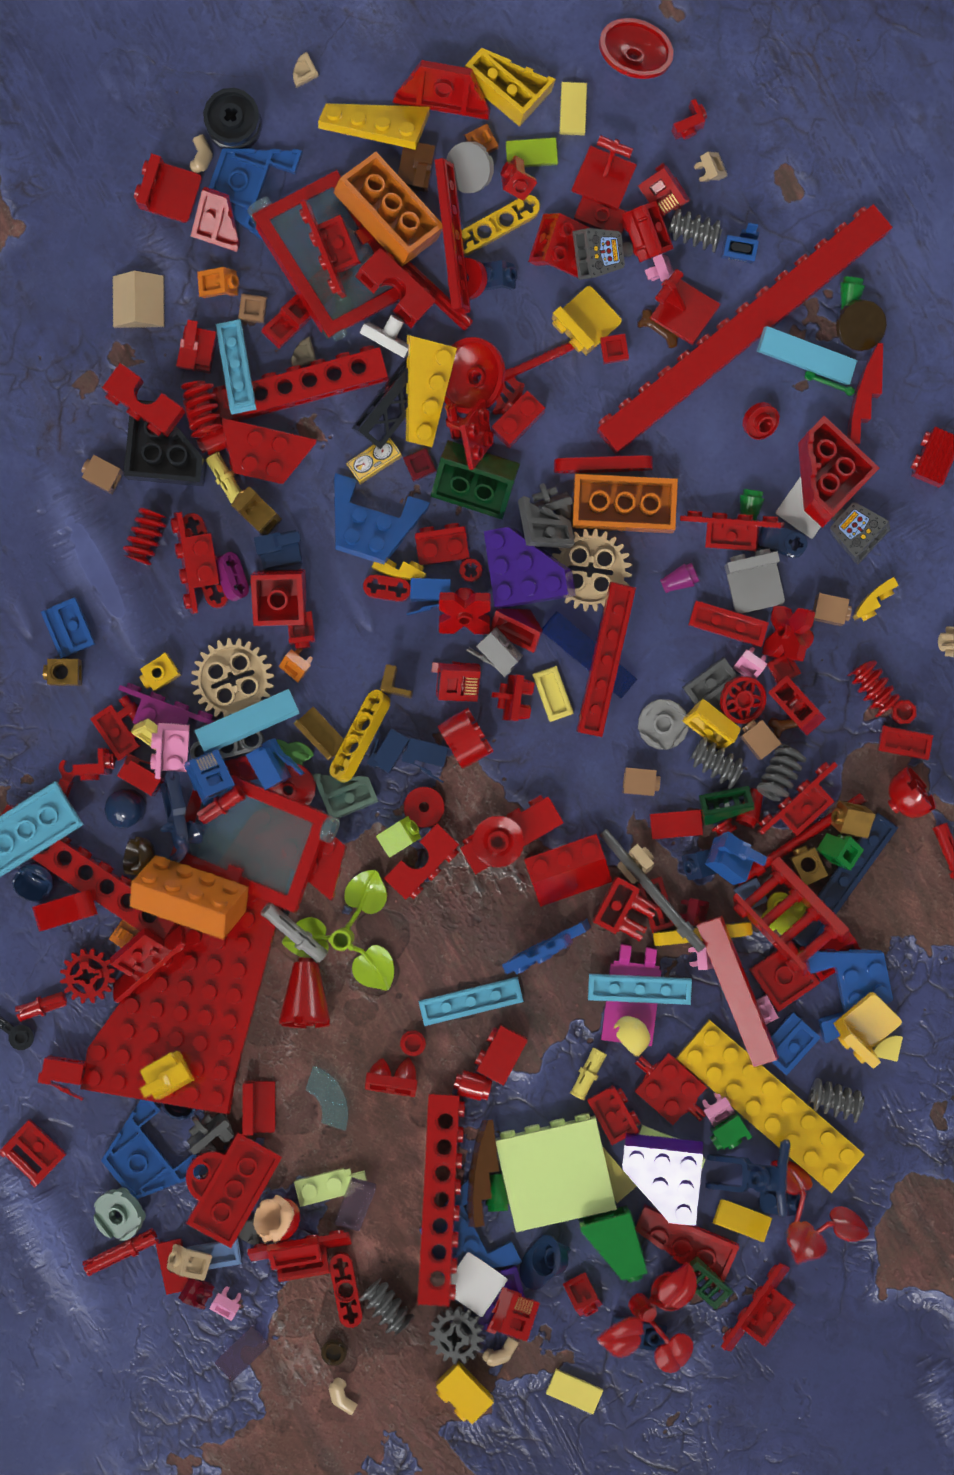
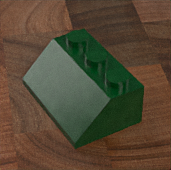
M448 440L439 462L430 497L503 520L520 463L485 453L483 459L480 460L474 470H469L464 445Z

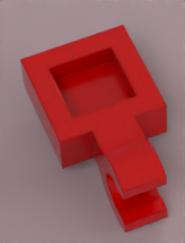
M62 760L59 764V772L62 778H60L58 784L68 798L76 775H73V770L71 772L65 770L67 761Z

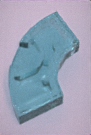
M314 1065L305 1091L314 1095L320 1103L322 1109L321 1123L346 1131L348 1103L344 1092L332 1075Z

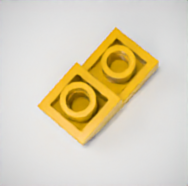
M390 559L384 565L374 562L372 565V569L390 577L410 581L411 578H426V573L422 572L424 567L412 560L409 564L404 561L399 570L395 568L397 564Z
M895 577L882 583L866 596L852 616L854 620L861 617L864 622L877 615L875 610L881 607L877 597L879 596L882 601L895 594L892 589L899 586Z
M720 1199L712 1223L764 1242L772 1218Z

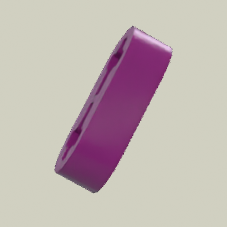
M227 552L217 557L215 560L217 573L225 596L231 601H237L246 597L249 587L238 556L233 552Z

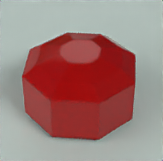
M898 700L896 705L891 708V718L898 724H909L917 716L916 706L910 700Z

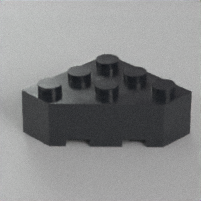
M138 400L142 404H151L155 402ZM129 415L124 476L128 480L204 486L206 461L177 426H175L168 437L163 433L158 436L147 428L148 422L142 418L137 421Z

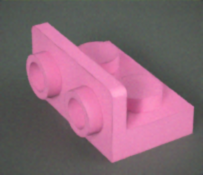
M158 723L157 733H152L151 748L156 749V754H151V769H155V779H160L161 771L187 772L184 764L188 762L189 725Z

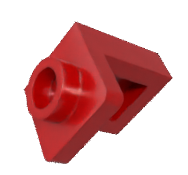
M696 99L691 100L689 104L692 116L673 124L672 133L675 140L681 137L683 140L689 139L704 127L707 114L702 104L698 105Z
M516 155L510 162H506L501 170L503 190L521 200H525L537 184L536 178L525 173L524 160Z
M312 611L305 612L304 625H288L289 644L295 645V649L311 647L310 643L316 642Z

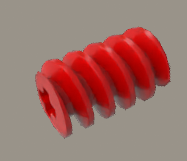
M193 381L181 385L183 390H187L183 393V398L190 400L185 403V408L192 410L187 414V418L194 420L189 424V428L196 430L191 434V437L208 436L222 427V424L214 423V420L219 418L220 414L212 413V410L217 408L218 404L210 403V400L215 398L216 394L208 393L207 391L213 388L214 384L206 383L205 381Z
M139 508L138 512L143 517H135L134 519L139 527H131L130 530L136 536H127V540L132 546H123V550L128 553V555L124 556L145 565H151L152 562L146 557L155 556L156 553L150 547L159 546L154 537H163L158 527H167L162 521V518L167 517L145 508Z
M872 660L863 663L847 676L856 675L852 684H862L858 689V693L867 691V695L863 700H873L869 709L878 708L879 711L875 715V717H878L896 705L900 695H890L894 690L893 685L885 687L889 679L887 677L879 678L883 671L881 668L873 670L877 662Z

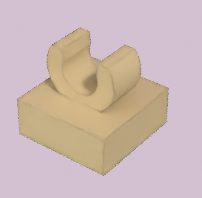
M707 152L701 155L702 162H698L694 166L697 170L705 168V175L699 178L702 182L721 180L728 176L717 152Z

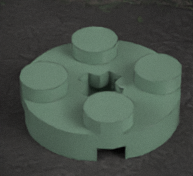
M123 1187L106 1191L94 1204V1207L96 1206V1214L93 1217L97 1228L108 1238H121L119 1241L132 1238L141 1229L142 1223L146 1218V1214L137 1199ZM116 1210L121 1213L122 1218L115 1217Z

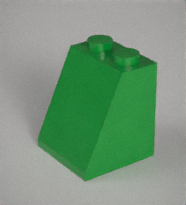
M627 1205L617 1207L616 1210L578 1219L581 1232L622 1281L626 1279L628 1282L638 1281L643 1278L642 1275L647 1274Z

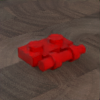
M128 695L119 699L123 706V709L119 712L111 704L90 718L118 761H121L129 753H133L141 747L135 739L137 737L131 733L123 721L127 716L133 721L138 709L135 702L132 703Z

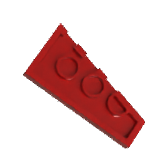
M644 1204L635 1225V1231L658 1248L665 1250L680 1264H685L686 1261L690 1263L698 1256L723 1281H725L740 1247L739 1243L696 1225L669 1223L658 1209ZM698 1270L695 1275L699 1276L702 1272ZM714 1282L711 1284L713 1288L716 1286Z

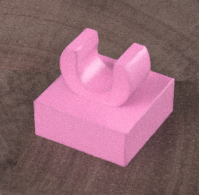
M660 254L653 257L655 266L645 270L648 280L655 281L659 278L661 282H664L665 279L668 280L674 272L668 256Z
M752 647L749 650H745L733 666V669L743 676L757 679L767 665L765 662L766 656L757 657L753 654L755 648Z
M694 947L688 949V952L697 953V961L689 962L690 966H698V970L713 969L706 948L699 953Z
M767 995L756 999L765 1024L779 1018Z
M714 1093L717 1099L715 1104L709 1105L705 1099L702 1101L705 1107L704 1112L713 1127L735 1114L726 1097L721 1098L720 1094Z
M227 1286L221 1294H217L209 1309L232 1321L241 1306L238 1304L241 1294L238 1293L233 1300L227 1297L229 1287Z

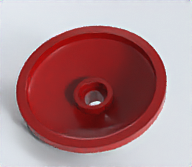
M633 18L618 19L606 25L600 35L599 49L603 58L613 69L625 76L636 79L655 78L665 73L672 63L674 52L670 40L659 28L646 21Z
M477 337L461 339L451 345L457 348L444 402L446 405L454 403L457 412L469 414L479 399H485L486 409L497 400L505 382V364L499 350L489 341ZM479 375H481L480 382H478Z

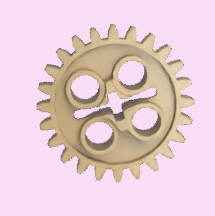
M584 529L583 537L574 532L575 545L571 548H559L562 551L560 554H552L554 558L566 567L573 565L587 568L590 566V563H593L596 569L613 571V575L593 573L592 577H588L586 572L572 570L573 575H581L584 581L580 588L575 589L576 596L565 599L566 604L574 600L575 609L581 603L583 604L584 611L588 610L589 605L593 606L594 611H598V604L600 603L603 607L605 606L608 588L603 592H599L595 588V582L600 577L606 578L609 584L614 582L629 586L624 579L632 577V574L625 572V569L631 567L632 564L625 563L624 560L630 555L629 553L621 554L620 551L624 548V545L615 546L616 537L608 541V532L606 531L601 537L598 536L597 529L594 530L592 536H589L587 529ZM578 549H583L587 553V558L582 563H576L573 559V554ZM603 552H608L612 556V562L608 566H601L598 562L599 555Z
M228 638L227 645L224 646L218 640L217 649L209 645L210 653L208 655L203 652L200 653L204 659L203 662L195 661V664L200 669L199 671H192V674L198 676V680L192 681L191 684L199 686V689L195 690L193 694L202 695V698L198 701L199 704L208 703L205 709L206 712L211 711L213 708L215 709L214 717H218L221 712L226 717L262 701L263 697H271L266 692V689L274 688V685L268 683V679H272L275 676L274 674L267 673L272 664L263 663L267 659V655L259 657V647L251 651V642H248L243 647L242 639L238 638L236 645H233L232 640ZM240 656L247 659V666L243 670H237L234 667L235 659ZM215 665H220L223 668V675L218 679H213L210 675V670ZM254 670L253 675L237 679V685L235 686L231 683H226L215 689L211 687L215 683L229 680V674L231 673L235 676H240ZM247 680H253L256 684V689L251 694H246L243 691V684ZM223 689H229L232 693V698L227 703H222L219 700V693Z

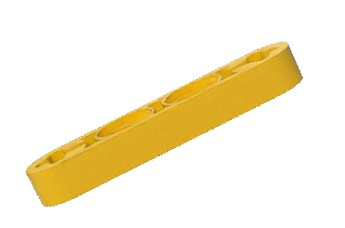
M528 195L525 200L517 199L461 230L463 241L470 239L471 235L469 233L473 232L474 239L478 242L476 245H474L473 240L467 243L464 257L537 217L540 209L538 199L532 195ZM525 202H527L529 205H535L533 206L532 213H529V211L526 210L520 213V217L522 219L518 220L517 213L513 208L517 207V212H519L524 208ZM508 213L512 215L514 221L510 226H503L499 222L502 214ZM485 225L491 229L492 233L488 238L478 236L477 230L480 226Z
M373 690L367 695L331 763L330 775L342 783L348 782L354 776L390 707L391 700L382 691ZM370 720L369 726L362 730L364 722ZM358 742L357 749L350 753L352 745Z
M752 922L726 924L731 938L753 935ZM694 928V933L703 941L698 928ZM677 930L653 933L654 946L689 943L686 938L683 939L678 934Z

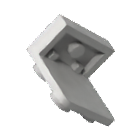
M770 549L756 551V556L746 558L745 554L731 557V562L725 565L736 613L743 614L784 603L785 598L777 563L780 561L778 551L771 553Z

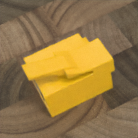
M180 1051L169 1053L140 1070L147 1084L140 1088L145 1098L152 1094L154 1099H162L195 1080L192 1073H190L191 1071L188 1070L189 1068H187Z

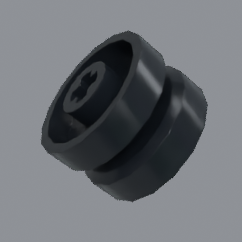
M225 88L214 93L206 102L203 111L204 124L212 142L221 150L222 148L248 149L259 139L262 130L261 116L253 97L247 92L237 88Z

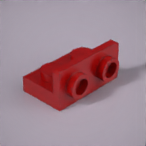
M459 523L444 525L445 529L435 530L434 527L420 528V533H415L419 565L425 566L469 559L465 526L460 527Z

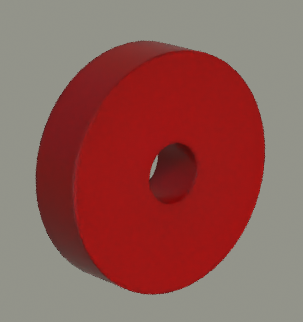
M465 258L467 276L469 275L467 282L469 300L480 296L487 284V271L481 262Z
M416 788L405 798V816H409L410 820H413L418 827L433 826L443 816L444 801L441 795L432 788ZM422 802H426L429 805L427 812L420 811L419 805Z

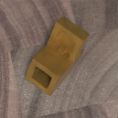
M250 486L239 492L231 504L262 536L268 535L282 520Z

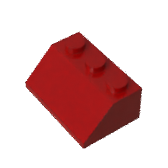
M597 834L523 859L540 907L612 882Z

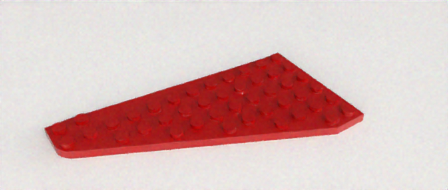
M266 807L257 811L250 818L217 866L226 870L229 864L244 869L243 877L286 894L292 868L259 841L256 836L297 816L275 807ZM248 893L246 912L224 939L176 923L168 936L179 926L184 927L186 936L185 947L182 951L172 956L163 967L150 975L146 982H142L135 988L131 995L125 997L116 1007L87 1048L85 1060L87 1064L84 1068V1081L80 1089L230 1114L238 1067L276 927L260 914L269 902ZM180 1051L187 1068H189L188 1070L191 1071L190 1073H192L195 1080L162 1099H154L152 1094L145 1098L140 1088L147 1084L140 1070L169 1053Z

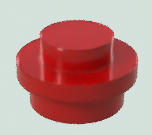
M411 1030L402 1036L400 1046L405 1054L417 1056L424 1051L426 1040L420 1032Z

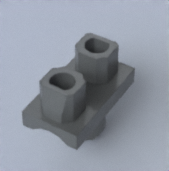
M544 483L539 484L540 492L532 495L535 502L532 504L538 508L545 506L552 511L555 510L556 515H561L566 519L571 518L570 504H573L568 492L558 494L556 487L546 489Z
M218 1113L212 1118L210 1114H207L201 1119L195 1114L192 1117L195 1125L189 1129L192 1136L187 1139V1142L190 1146L189 1150L194 1155L196 1153L216 1151V1147L211 1142L216 1136L224 1143L234 1137V1132L229 1124L227 1115Z

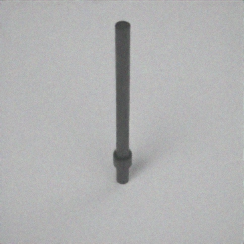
M604 830L599 836L678 928V934L683 939L686 938L698 953L701 952L706 946L694 933V927L689 921H684L609 830Z

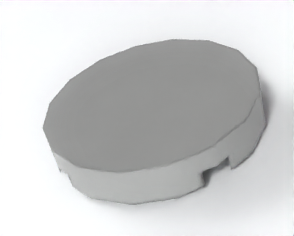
M475 141L461 142L448 153L446 160L454 164L457 190L463 193L479 192L492 180L494 173L493 159L482 144Z
M659 699L649 703L642 710L638 718V730L641 738L647 745L655 749L668 750L678 746L685 739L689 727L682 721L687 715L685 710L678 703L666 699Z

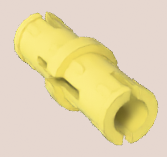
M217 452L206 458L205 461L213 471L217 485L222 487L232 504L237 494L242 490L234 478L235 474L229 470L220 452Z
M592 1047L586 1063L578 1071L580 1074L570 1094L585 1100L593 1081H597L599 1077L597 1073L605 1057H607L606 1053Z

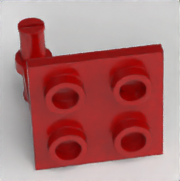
M600 135L597 146L610 150V153L590 145L571 192L618 210L637 164L615 155L618 153L630 159L634 148L621 144L618 139L614 141Z
M675 269L668 280L665 279L661 284L662 289L655 296V299L660 304L650 319L693 345L721 304L682 281L681 278L684 274L680 270Z
M479 399L466 418L457 416L454 403L445 405L447 413L445 421L447 427L450 428L451 439L463 438L469 470H474L494 441V435L489 425L490 414L489 410L486 409L485 399Z

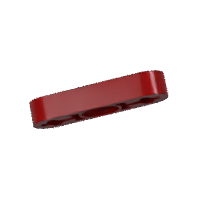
M338 1252L332 1256L329 1269L339 1319L343 1326L354 1328L361 1323L363 1311L359 1301L360 1296L353 1261L349 1254ZM338 1258H342L343 1262H348L344 1272L345 1276L351 1274V1278L343 1277L338 1281L336 1280V1277L341 1276L340 1268L334 1267ZM343 1283L351 1284L353 1294L348 1297L342 1296L339 1293V1286ZM355 1299L356 1303H351L353 1313H358V1315L355 1316L354 1321H350L348 1317H344L348 1312L347 1304L342 1306L341 1302L348 1303Z

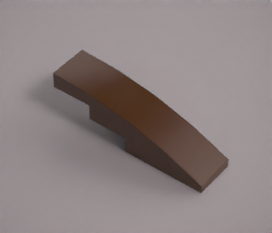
M493 1119L482 1120L473 1149L467 1195L469 1227L484 1226L482 1200L492 1199L489 1172L499 1171Z

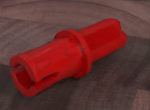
M236 785L222 796L214 797L213 802L197 812L200 822L207 824L221 814H227L230 808L246 799L243 790Z
M64 992L44 998L36 997L35 1001L15 1006V1012L20 1013L16 1014L20 1022L38 1015L43 1017L47 1012L66 1006L67 998Z

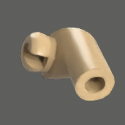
M203 134L193 139L198 151L194 160L190 162V168L194 173L205 171L213 158L212 151Z
M508 1336L501 1349L496 1351L486 1349L483 1353V1360L492 1367L508 1362L516 1350L519 1341Z
M335 1378L329 1386L331 1401L335 1406L352 1415L358 1404L345 1396L344 1388L346 1387V1382L341 1378Z

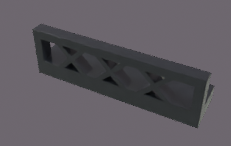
M407 357L351 428L357 434L364 436L378 449H382L406 418L408 404L404 408V403L408 402V399H403V388L408 383ZM399 403L400 414L398 417L388 419V407L391 404ZM384 423V435L378 441L369 432L375 424Z

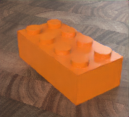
M374 152L343 175L333 192L381 246L393 255L401 267L433 244L443 230L441 221L377 152Z
M575 474L572 529L674 533L676 528L678 479Z
M155 855L131 883L130 907L224 939L246 912L248 887L235 881L215 876L212 873H206L188 865Z

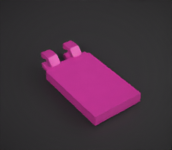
M620 944L618 961L614 960V963H610L609 974L661 977L662 970L659 969L660 966H655L656 948L646 947L644 964L630 962L632 946ZM606 1001L601 1040L622 1043L616 1036L620 1026L615 1029L614 1025L620 1018L631 1016L639 1019L646 1025L650 1033V1043L648 1046L652 1047L657 1003Z

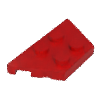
M425 60L420 61L396 91L393 103L430 107V110L489 120L490 109L472 69Z
M220 418L232 473L284 484L317 441L308 437Z
M296 817L258 834L256 838L296 871L313 823ZM324 828L320 838L323 841L308 882L332 901L335 897L337 880L340 877L341 864L347 846Z

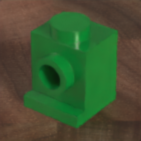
M828 833L816 849L830 863L850 871L864 851L850 836L845 837L838 834L836 837Z
M736 1112L720 1124L710 1128L714 1134L710 1139L717 1150L727 1147L733 1149L742 1142L741 1138L744 1136L748 1140L752 1138Z

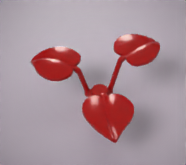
M778 1160L772 1161L770 1163L771 1166H777ZM788 1161L786 1193L791 1195L800 1193L796 1218L789 1225L787 1231V1243L797 1264L824 1256L827 1252V1244L820 1233L828 1227H833L837 1237L846 1241L856 1242L868 1237L869 1231L863 1220L847 1207L838 1206L833 1208L829 1213L832 1221L826 1222L815 1231L813 1225L809 1222H800L806 1198L805 1191L810 1190L813 1184L809 1174L801 1166Z
M686 1261L682 1267L664 1278L658 1287V1298L660 1301L655 1300L652 1296L648 1299L643 1293L633 1295L629 1300L628 1307L634 1317L626 1318L607 1329L597 1337L598 1342L616 1357L628 1356L641 1343L640 1335L644 1333L642 1321L649 1322L665 1342V1344H662L655 1350L654 1359L656 1365L667 1373H674L680 1370L687 1363L693 1352V1341L687 1334L678 1333L669 1340L654 1321L657 1315L655 1305L667 1308L671 1304L674 1308L679 1309L691 1301L697 1286L696 1275L692 1266Z

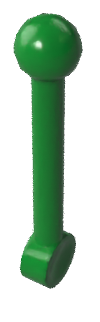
M806 371L804 375L807 381L815 380L844 391L848 396H852L855 393V389L852 386H842L816 376L813 372Z

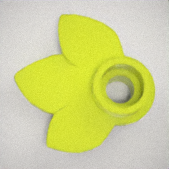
M775 892L770 895L767 900V910L762 914L761 919L777 906L780 901L785 899L788 894L785 892ZM796 902L769 927L773 931L776 929L782 935L802 917L807 907L802 902Z

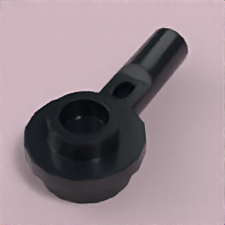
M0 1016V1029L9 1035L10 1045L16 1050L28 1049L34 1041L32 1029L26 1025L13 1026Z

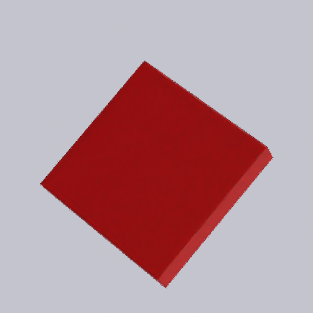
M792 941L786 944L796 955L800 953ZM776 950L749 968V970L779 1012L819 985L820 982L814 973L811 974L808 971V968L807 974L804 977L799 972L795 974L787 966V959Z

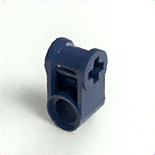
M762 527L758 538V548L763 550L770 549L771 552L778 551V554L790 558L800 557L805 552L808 544L807 538L803 534L785 527ZM794 540H798V545L801 546L796 551H793L792 545L789 544Z

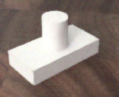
M390 315L384 329L371 322L363 325L360 331L362 335L403 358L408 356V344L397 338L404 324L402 319Z

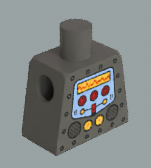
M592 228L572 231L578 280L595 278L622 269L625 266L624 258L631 257L633 254L632 244L630 242H622V236L619 231Z
M855 502L846 510L841 508L831 518L834 521L830 527L832 536L857 565L891 530L888 520Z

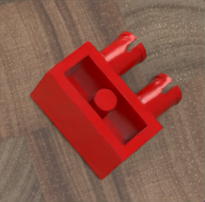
M615 876L592 922L614 934L621 931L640 942L643 936L637 933L636 930L645 934L647 927L628 918V911L633 908L652 919L655 913L648 910V908L650 907L657 911L659 906L639 895V888Z

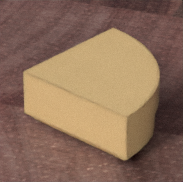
M307 52L299 57L294 67L293 79L296 88L319 77Z

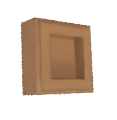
M241 294L238 319L241 321L264 323L267 297Z

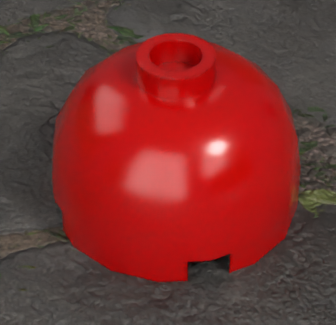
M906 766L892 777L888 788L891 798L888 800V804L895 813L900 811L906 817L918 818L929 814L937 808L933 795L928 796L925 790L927 788L926 784L912 768L908 769V766Z

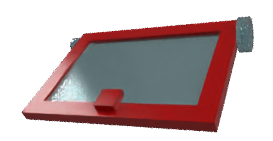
M337 170L273 204L269 197H264L247 209L256 225V230L320 332L324 333L327 340L332 337L335 342L348 334L346 329L400 300V294L394 287L385 285L373 294L355 277L359 269L379 248L384 252L386 250L333 193L341 178ZM303 199L310 203L318 224L338 215H341L344 219L361 264L338 273L347 295L345 298H341L337 293L333 294L327 280L331 277L328 270L324 271L319 262L320 250L318 246H313L309 237V233L312 232L309 223H304L299 212L302 209L300 201Z
M230 773L235 784L234 787L236 785L243 790L246 799L230 808L227 814H221L211 822L203 824L198 819L197 812L204 808V805L197 790L194 791L193 789L185 811L186 822L191 820L201 825L204 831L203 842L200 844L190 843V848L185 858L179 863L247 886L249 894L297 913L322 841L330 843L334 839L339 829V819L270 789L265 790L263 786ZM174 846L170 856L177 851Z

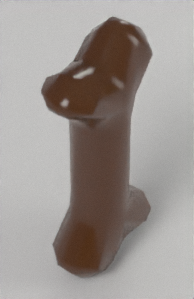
M644 309L642 311V319L637 322V327L651 328L665 338L669 348H676L679 337L650 319L652 315L651 309Z
M772 717L768 722V725L774 729V735L777 739L780 738L785 730L798 727L791 718L779 720Z

